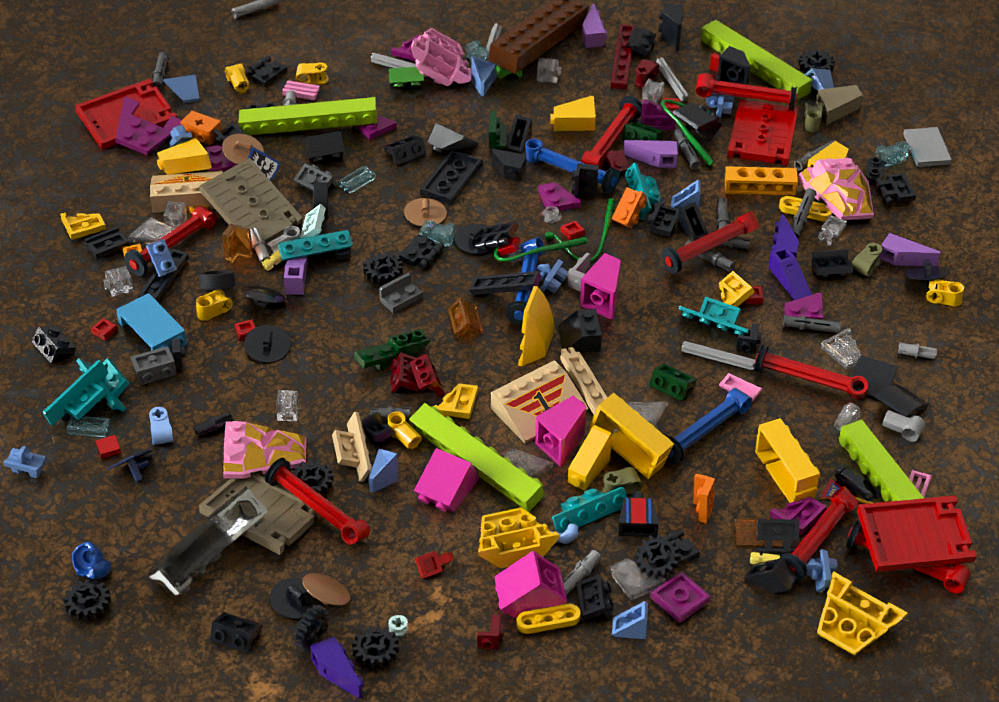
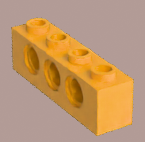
M726 166L725 194L796 195L798 179L796 168Z

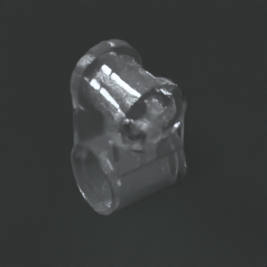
M648 79L643 88L642 99L657 104L664 93L665 82L658 83Z

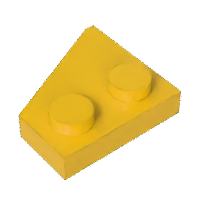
M66 213L60 214L71 240L106 230V225L100 214L77 213V217H67Z
M734 271L719 282V287L722 291L721 299L724 303L738 307L755 292Z
M458 384L453 388L452 392L443 397V402L439 406L435 405L434 407L443 416L470 419L478 394V386Z

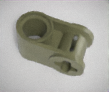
M805 103V129L809 132H817L821 124L822 104L808 105V103Z
M877 243L868 244L854 258L852 262L853 270L869 277L877 266L880 265L881 245Z
M627 467L622 470L606 473L603 478L605 485L602 488V492L607 493L623 487L625 488L626 495L640 491L643 483L635 469Z

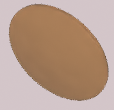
M246 134L230 135L222 144L224 155L235 164H240L248 159L251 147L264 153L260 142Z
M420 198L409 202L405 206L404 215L409 222L426 227L429 222L434 225L442 223L447 216V211L444 205L436 200Z
M310 573L303 578V586L308 593L325 605L342 606L350 600L348 590L340 582L329 576Z

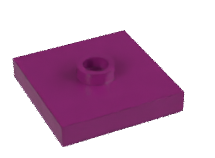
M682 571L650 594V597L679 623L711 602V596Z

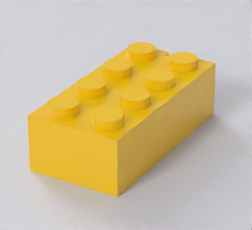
M615 393L598 405L589 426L590 430L596 425L609 432L617 428L618 430L611 438V448L647 479H650L664 466L674 445L668 437L663 435L653 424L644 419Z
M781 418L760 424L755 453L762 463L766 464V469L787 500L791 503L798 502L807 497L815 499L820 472L810 461L809 455L802 450L799 441L793 437L789 427L783 423Z

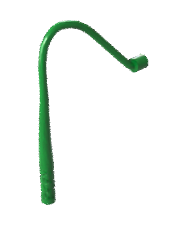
M670 99L663 100L661 102L662 108L676 121L709 167L712 166L715 162L705 149L702 148L684 124L665 106V103H672L681 107L685 106V104Z
M614 199L608 200L600 247L596 255L590 258V262L597 259L603 249L614 211ZM553 232L545 233L546 239L555 238L559 243L563 242ZM565 248L567 253L578 261L580 257L574 255L569 248Z
M582 237L539 247L510 258L499 257V248H496L494 257L501 262L513 261L534 253L587 244V238Z

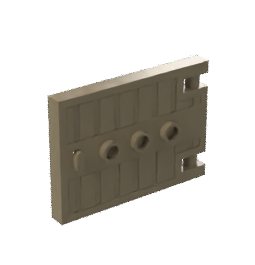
M250 158L201 184L199 191L251 251L254 250L248 235L250 229L257 228L262 240L268 243L284 234L285 228L292 226L293 223L298 226L303 220V217Z
M255 472L250 473L249 478L229 479L199 505V513L211 519L215 515L224 518L218 513L249 489L268 512L240 534L279 555L284 551V544L290 546L314 524V517L318 519L322 517L285 487L279 484L270 486L269 483L265 482V477ZM253 501L241 502L247 518L258 514ZM239 504L226 514V518H224L228 521L232 530L245 520ZM223 520L220 521V522H218V523H220V524L226 526V524H225V522H224Z

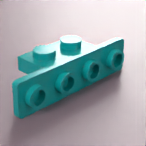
M633 163L627 169L625 177L630 189L637 192L642 191L647 196V203L639 213V219L643 220L652 209L651 205L658 203L661 196L655 179L642 175L638 164Z
M348 230L278 244L283 261L351 248L353 246Z
M706 296L700 312L679 306L678 310L682 313L683 317L688 319L698 318L700 319L699 322L705 325L715 324L717 325L716 328L726 332L728 329L733 330L737 336H750L749 329L736 325L741 309Z
M80 358L76 360L80 365L79 369L82 373H85L92 366ZM106 358L103 364L108 371V375L97 385L105 389L107 394L103 398L107 399V405L113 410L119 409L124 412L126 407L118 397L130 382L114 362Z
M97 360L43 411L49 424L55 425L66 413L80 420L107 394L104 388L97 385L108 375V371L102 361Z
M619 487L607 493L596 489H589L583 495L568 498L566 502L560 504L562 512L552 517L555 531L563 533L570 524H575L579 528L622 509L623 500L627 498L625 488Z

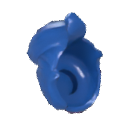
M87 541L77 546L72 553V562L77 576L97 580L108 576L112 567L111 562L103 558L102 552L92 542Z

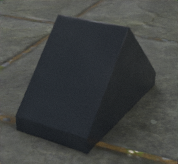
M515 114L506 148L523 152L526 141L532 139V119Z
M695 202L679 208L677 228L692 241L708 235Z

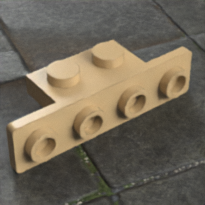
M354 412L347 423L348 432L335 430L332 438L338 464L356 467L359 481L364 482L372 471V464H370L368 456L369 451L365 443L362 421L360 420L359 413Z

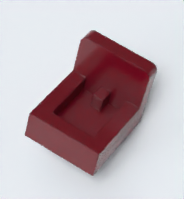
M611 150L606 153L604 164L608 163L609 168L618 169L620 173L626 172L630 168L623 150Z
M500 615L491 616L490 632H477V648L486 650L499 649V639L504 637V624H500Z

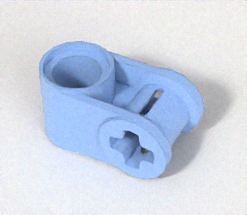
M163 407L151 409L149 416L153 445L173 442L172 428L166 409Z

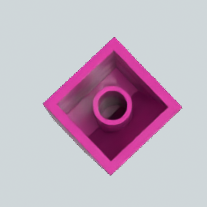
M604 253L581 278L580 306L586 309H596L597 314L613 320L619 291L621 260Z
M573 395L536 416L535 444L560 467L566 463L585 435V404Z
M436 448L414 492L418 496L417 499L422 503L429 504L430 502L443 512L449 510L454 513L477 483L480 476L472 463Z
M534 551L494 576L495 588L499 598V608L503 613H507L513 618H517L520 613L525 611L558 606L567 602L560 568Z

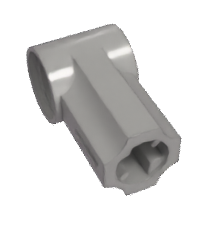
M296 226L285 228L283 235L266 244L269 254L272 255L278 251V244L281 242L300 239V229Z
M888 410L882 426L900 432L906 440L915 442L924 430L926 423L919 416L908 418Z

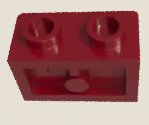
M400 352L398 357L392 360L390 366L392 370L390 378L392 392L396 393L400 386L416 392L419 391L410 366V362L417 359L416 357Z
M427 354L410 362L417 385L421 391L429 388L431 392L435 391L438 397L445 394L437 370Z

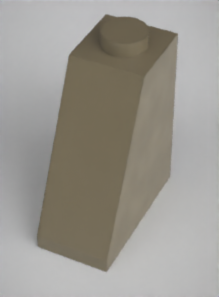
M857 85L818 90L816 104H822V116L826 124H829L860 109L863 93Z

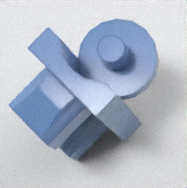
M712 94L707 97L706 104L709 107H718L716 115L721 118L722 113L731 114L734 96Z
M184 125L174 127L170 132L172 140L169 144L170 147L189 141L192 138L191 132L186 133Z
M164 239L146 246L159 277L177 270Z
M558 259L552 269H550L549 264H540L536 268V271H539L542 276L541 279H545L540 287L543 293L548 289L555 294L561 285L559 281L563 282L568 271L561 267L563 261Z
M22 446L20 450L12 448L9 457L4 460V466L10 467L12 472L20 473L25 471L29 472L30 477L38 478L46 462V456L31 453L29 447Z
M821 550L819 558L810 559L809 563L806 564L807 575L815 579L816 592L823 593L826 588H830L831 573L837 569V560L829 558L828 551Z

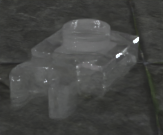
M830 215L821 227L822 232L818 236L819 242L827 238V245H831L832 237H839L846 227V221Z

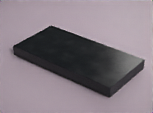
M451 150L420 189V195L452 205L483 165V159Z

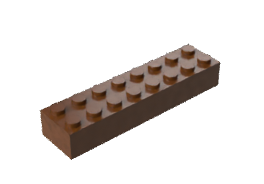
M580 0L550 1L490 44L488 61L516 74L583 25L588 14L589 5Z

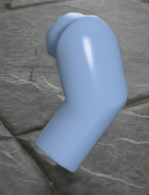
M570 524L563 533L557 532L560 538L556 543L568 544L577 538L579 534L578 526Z

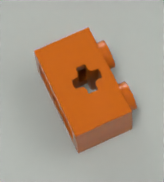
M191 111L180 122L181 125H184L186 133L191 132V139L196 138L199 142L210 146L217 140L215 138L217 134L213 130L216 128L219 132H222L220 120L195 111Z

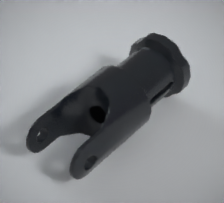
M847 464L842 465L837 470L835 479L847 484L848 489L866 501L872 500V497L878 498L880 496L877 488L860 474H855L851 471Z

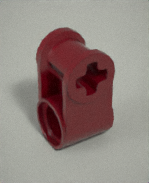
M643 59L635 69L637 74L634 82L635 86L638 88L648 87L658 75L659 63Z

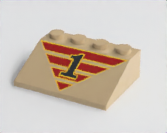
M223 171L152 176L150 184L152 212L189 210L190 206H193L195 209L198 206L204 205L214 209L199 191L201 184L220 175Z
M555 360L491 392V409L524 444L536 438V416L574 395L585 404L586 412L589 411L588 406L567 372Z

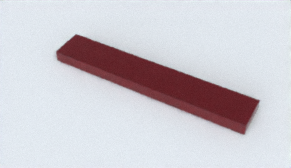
M620 24L610 88L627 89L633 48L625 46L635 25Z

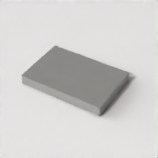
M938 127L904 130L903 135L917 167L951 164L952 159Z

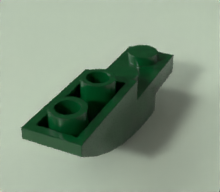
M421 329L390 336L385 344L355 351L354 358L363 369L375 366L378 370L390 367L392 360L396 359L400 352L413 356L430 343V339Z

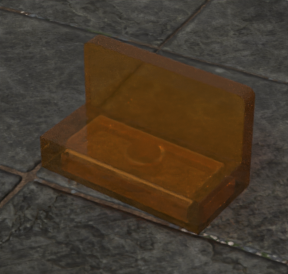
M230 223L222 234L225 262L232 264L238 255L251 258L253 250L250 229Z
M460 297L448 308L455 335L461 337L470 328L479 334L483 332L475 305Z
M734 518L737 545H765V540H756V519L760 518ZM772 540V545L778 544V540Z

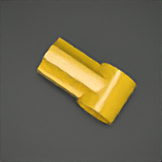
M237 64L225 67L228 82H232L236 91L245 93L250 88V84L245 76L243 65Z
M398 411L388 415V425L393 428L394 435L391 437L398 438L408 449L413 450L418 447V444L422 441V436L405 421V415Z

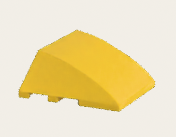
M537 286L533 287L524 310L522 325L524 337L520 345L522 355L518 366H524L546 357L555 333V323L551 308L545 295Z
M522 507L482 516L478 555L500 569L507 568L532 551L544 557L560 537L557 532L552 533L549 531L546 524L541 525L538 523L536 517Z
M833 572L817 634L856 655L906 617L908 613L891 603L887 605L854 587L850 580Z

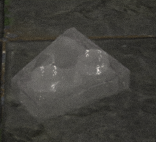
M150 217L128 236V240L131 243H134L135 240H144L145 244H152L173 231L174 228Z
M850 328L821 342V349L846 370L856 365L861 356L860 351L857 349L856 341L852 339Z
M625 402L649 423L653 424L655 428L668 409V402Z
M515 448L500 455L502 458L507 457L510 459L515 467L523 468L532 479L553 469L552 462Z
M628 558L609 566L610 574L630 600L654 591L666 582V579L660 575L658 580H655L654 575L647 578L646 572L641 574L636 563Z

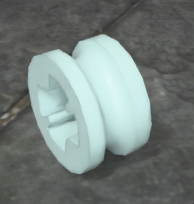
M395 615L389 619V632L394 631L395 636H403L407 633L408 621L406 617Z

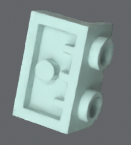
M321 204L306 214L300 239L320 234L326 209Z

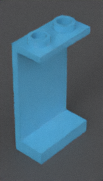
M149 293L116 309L118 323L122 327L129 324L151 347V351L168 346L170 352H172V339L180 338L181 346L187 344L185 330Z

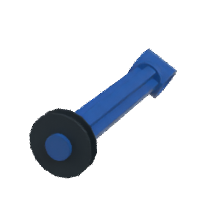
M529 139L525 143V154L527 155L526 160L528 162L537 163L543 161L572 173L573 170L577 169V164L582 163L546 149L542 146V141L539 139ZM612 167L607 172L599 169L598 183L602 184L603 192L611 194L618 185L620 171Z
M536 237L521 243L520 249L521 253H525L545 245L540 237ZM545 252L525 256L521 273L536 271L538 258L540 255L545 254ZM532 290L517 291L516 300L508 305L506 317L511 323L523 325L524 310Z
M733 388L729 391L722 404L675 438L666 436L674 443L666 461L670 464H678L684 458L685 449L734 413L744 414L748 411L752 404V398L738 388Z

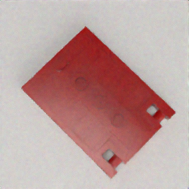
M151 79L75 105L76 113L102 150L119 144L116 143V135L125 96L139 101V107L133 114L138 118L160 127H164L171 116L177 118L175 112H171L170 105L157 87H153Z
M740 99L727 157H734V154L741 155L740 159L774 164L775 160H780L782 165H788L799 107H794V110L789 108L788 110L789 106Z
M956 495L859 504L857 513L876 572L975 562L977 555L975 550L970 551L972 541L961 509H955L958 502Z

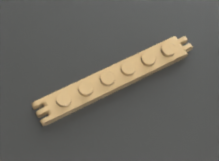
M573 347L568 348V351L566 348L561 349V362L595 415L598 405L608 397L581 353L575 352ZM617 428L611 432L612 435L618 430Z

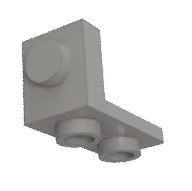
M589 253L580 257L577 264L570 268L567 273L568 287L580 292L581 278L590 267Z

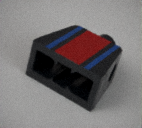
M642 492L632 493V498H625L623 500L618 536L657 537L659 521L654 501L651 498H644Z

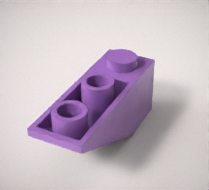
M592 4L582 26V40L585 48L605 46V39H607V30L604 29L603 20H600V12L596 9L595 4Z
M625 140L624 155L659 168H676L678 155L677 141Z
M891 233L888 234L881 245L882 253L879 257L882 261L893 265L924 266L923 261L928 259L932 266H938L940 251Z
M308 256L287 260L284 272L285 294L304 295Z

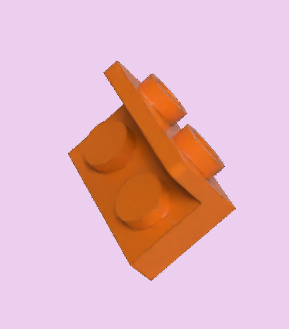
M627 187L612 220L632 229L639 220L641 209L647 203V196L642 191L637 192Z
M695 474L693 503L697 505L696 512L699 513V522L707 523L714 507L715 478Z

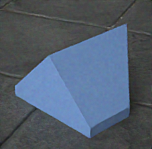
M472 56V83L480 95L484 96L496 78V64Z
M812 68L804 74L812 79V87L816 90L834 88L830 70Z
M196 75L163 79L183 100V103L200 101Z
M695 181L671 197V207L679 209L695 202L699 210L701 181Z
M382 449L378 450L369 476V491L373 493L398 481L396 453Z
M644 601L614 617L612 635L622 638L646 639L648 603Z

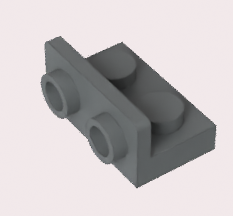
M304 163L294 178L296 184L312 192L314 182H328V188L330 185L334 187L337 185L334 176L330 172L326 171L324 173L313 164L310 166Z
M406 273L379 288L380 302L392 313L423 298V292L412 283L410 273Z
M168 346L131 356V362L137 374L139 385L176 375L175 361Z

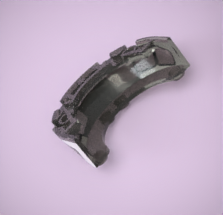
M245 486L230 497L225 504H222L206 517V524L204 522L199 524L148 570L147 576L174 595L180 594L183 596L191 589L189 584L193 581L192 579L196 575L198 577L201 576L208 569L206 565L210 561L215 563L222 556L220 552L252 525L255 528L265 520L263 516L268 510Z

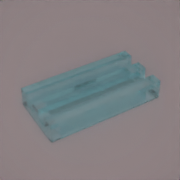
M362 166L338 180V186L342 187L343 190H347V193L350 194L376 179V173L366 166Z
M71 416L66 431L67 434L105 438L111 422L109 418L83 416L80 420H77Z

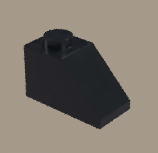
M493 149L492 165L503 178L521 182L526 170L527 155Z
M784 558L753 564L744 579L774 594L789 591L797 575Z

